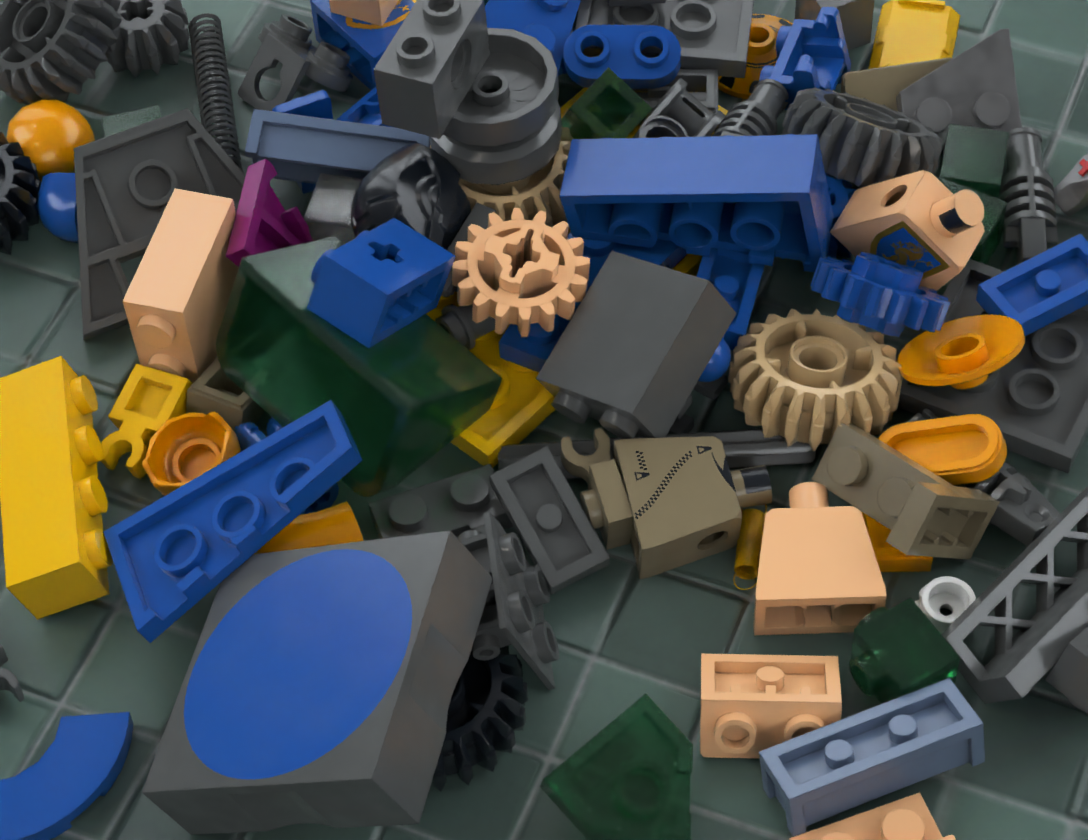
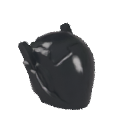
M409 144L393 152L380 161L362 179L353 197L350 218L352 219L351 226L355 238L364 230L370 231L396 218L447 250L471 212L470 202L459 185L461 174L445 157L421 144Z

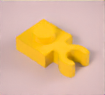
M135 364L108 415L119 430L109 434L101 443L103 450L101 462L107 469L114 470L120 457L127 452H132L125 466L134 477L139 479L144 477L146 472L142 462L146 458L150 438L166 420L186 414L187 389L192 385V382L185 377Z

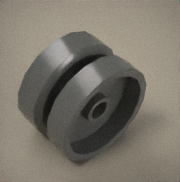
M487 28L490 49L488 59L441 138L429 136L431 149L445 157L461 174L460 179L475 184L501 185L523 180L543 169L559 150L562 136L561 109L558 104V70L551 51L535 37L514 29Z

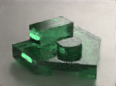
M646 693L546 776L540 785V788L587 840H691L690 776L693 769V744Z

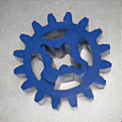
M861 252L860 255H857L855 262L847 259H842L841 261L829 256L826 258L820 257L810 284L812 286L811 290L821 293V297L840 302L836 314L840 318L875 329L883 334L897 337L904 331L905 326L918 331L920 328L929 332L941 331L951 303L948 301L949 298L937 294L936 290L919 286L924 274L923 272L911 266L902 265L867 252Z

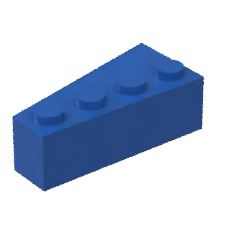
M818 134L725 135L709 137L666 136L659 138L571 140L559 196L571 234L574 237L652 248L657 239L672 241L677 246L686 249L687 254L710 257L712 247L749 253L748 263L773 266L774 257L805 261L803 271L814 273L819 258H826L829 254L833 212Z

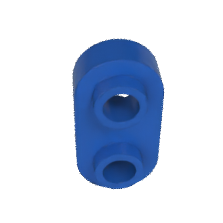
M585 25L569 35L563 49L564 65L568 76L578 85L587 88H660L672 82L681 67V47L678 39L670 30L657 25ZM589 46H598L603 50L597 57H587L582 53ZM649 46L657 47L662 51L655 58L645 57L641 52Z

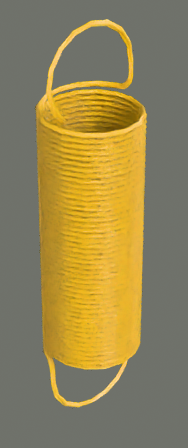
M766 504L765 514L758 509H741L742 523L739 539L737 540L734 566L736 574L733 576L734 585L741 590L751 589L757 584L756 582L754 586L747 589L740 588L735 583V575L742 579H754L758 576L764 521L767 512Z

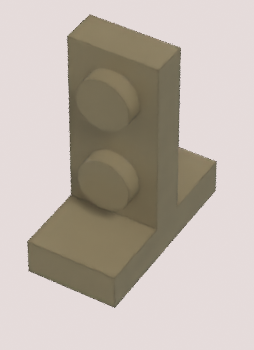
M841 423L842 427L838 425L812 480L824 485L827 490L890 529L891 532L886 542L906 555L971 559L1000 501L979 489L958 487L950 484L854 424L850 423V426Z

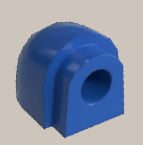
M49 173L43 176L37 198V210L43 226L60 240L78 243L75 173Z

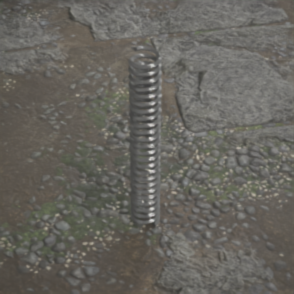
M199 14L190 21L188 28L201 124L212 137L217 136L214 138L227 155H233L229 157L242 171L221 20L214 14ZM205 17H209V18L214 19V20H208V19H206V20H201V21L197 22V20H199V19H201V18H205ZM202 24H212V25H214V26H203V27L198 28V27H199L200 25H202Z

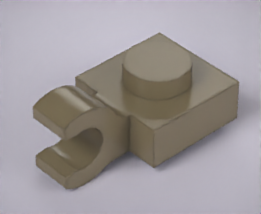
M598 428L594 429L593 438L596 451L588 456L578 454L573 448L570 437H563L561 440V462L570 474L580 477L587 482L588 490L580 492L581 507L592 527L600 529L606 550L631 544L633 515L615 459L610 458V439L604 429Z

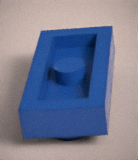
M1078 234L978 284L976 301L988 314L1007 316L1018 321L1022 325L1025 336L1088 305V241L1081 234Z

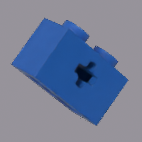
M393 218L370 231L364 230L354 240L335 250L329 249L321 255L311 273V281L315 284L306 309L362 345L370 348L437 308L456 256L401 221Z

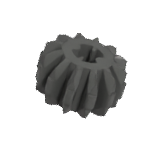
M120 0L121 3L116 13L121 17L122 21L113 30V34L118 40L108 47L105 54L114 72L128 69L136 78L143 70L149 69L159 75L162 64L178 65L179 54L189 49L188 41L190 38L187 27L189 25L185 8H182L181 1Z

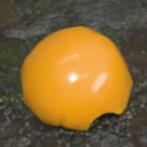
M39 100L22 107L10 120L6 136L8 143L19 142L24 156H29L31 163L35 164L39 181H42L43 176L49 173H75L74 148L95 141L94 133L86 118L80 111L60 100Z
M189 412L166 420L150 438L146 458L143 460L142 465L152 485L163 496H166L240 453L241 448L237 435L218 413Z

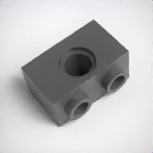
M417 0L373 69L382 124L438 139L441 138L490 55L484 0Z

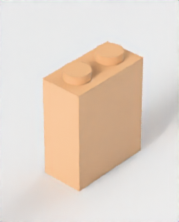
M174 189L122 301L140 365L188 378L193 384L215 360L250 278L226 257L236 216L232 198Z

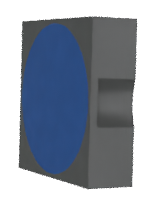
M450 530L253 554L219 584L141 793L191 835L262 832L302 823L321 824L333 828L419 824L446 736L447 715L456 683L468 662L492 583V576Z

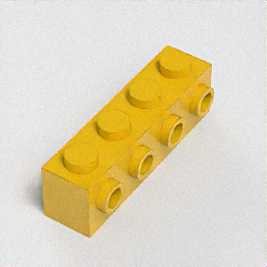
M62 356L0 378V503L6 588L37 620L109 595L107 567L113 564V559L103 533L102 514L108 511V501L105 490L98 479L97 462L103 459V450L99 437L93 428L92 412L98 410V400L89 379L84 375L78 377Z

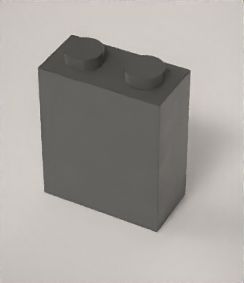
M611 251L536 379L555 397L551 405L562 415L573 421L585 423L588 417L598 420L606 430L622 439L635 438L636 435L644 438H665L737 313L709 280Z

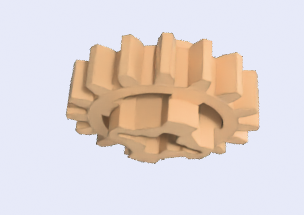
M514 208L511 220L503 221L495 212L489 213L487 229L471 224L468 226L467 241H457L455 245L456 257L452 265V285L457 286V302L459 306L473 304L472 320L475 323L482 322L489 316L494 318L495 333L502 334L508 324H516L521 337H528L530 324L539 323L546 332L554 331L555 315L557 314L562 318L571 320L575 312V302H581L587 293L590 258L583 257V239L578 237L567 240L569 224L565 221L559 222L553 227L546 225L545 211L540 210L533 220H525L521 209Z

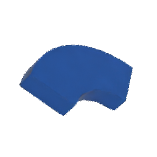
M130 712L61 717L55 740L40 760L18 775L0 780V840H51L71 828L70 822L85 811L99 796H105L120 774L129 752L134 724Z

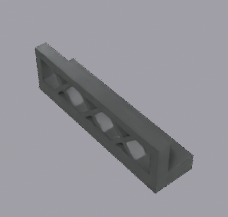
M1088 486L935 640L984 704L1023 698L1058 661L1069 642L1088 627ZM1077 524V531H1070ZM1060 541L1077 543V571L1071 577L1054 576V547ZM1037 565L1036 573H1029ZM1018 583L1036 584V614L1030 620L1012 618V592ZM1054 587H1061V588L1054 594ZM995 608V616H988ZM977 625L995 627V656L984 667L963 642ZM1012 629L1019 630V631L1012 637Z

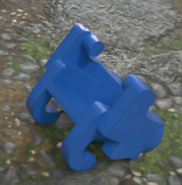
M822 7L816 20L795 19L792 26H781L776 40L778 59L775 66L765 65L762 68L759 81L773 79L780 82L786 88L789 98L785 100V102H788L785 110H788L789 105L793 104L796 94L800 90L816 87L822 90L831 89L835 91L837 84H840L843 74L851 70V61L839 10L835 7Z

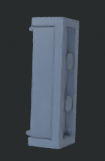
M253 109L245 155L252 158V164L264 159L271 162L278 173L274 179L357 190L362 179L380 161L393 152L413 143L430 148L429 136L400 128Z
M947 678L759 751L763 790L769 799L776 797L786 812L787 828L794 837L806 833V827L952 768L968 762L972 767L985 762L984 723L952 680Z

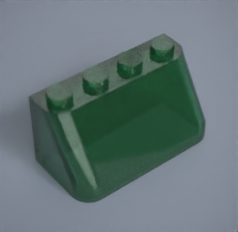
M335 236L242 257L216 339V352L220 366L236 385L282 427L332 400L343 414L363 459L340 479L356 494L363 497H371L395 488L490 409L502 378L427 314L374 346L367 348L306 309L315 284L311 281V273L316 262L327 250H335L344 245Z

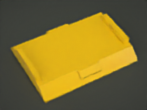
M888 1L881 8L868 69L952 58L961 16L951 6H945V1Z

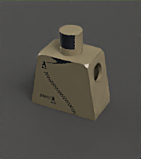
M714 436L614 440L613 459H615L633 515V534L630 538V543L639 579L649 578L733 548L737 544L742 523L741 509L772 503V488L766 466L760 465L730 471L722 441Z

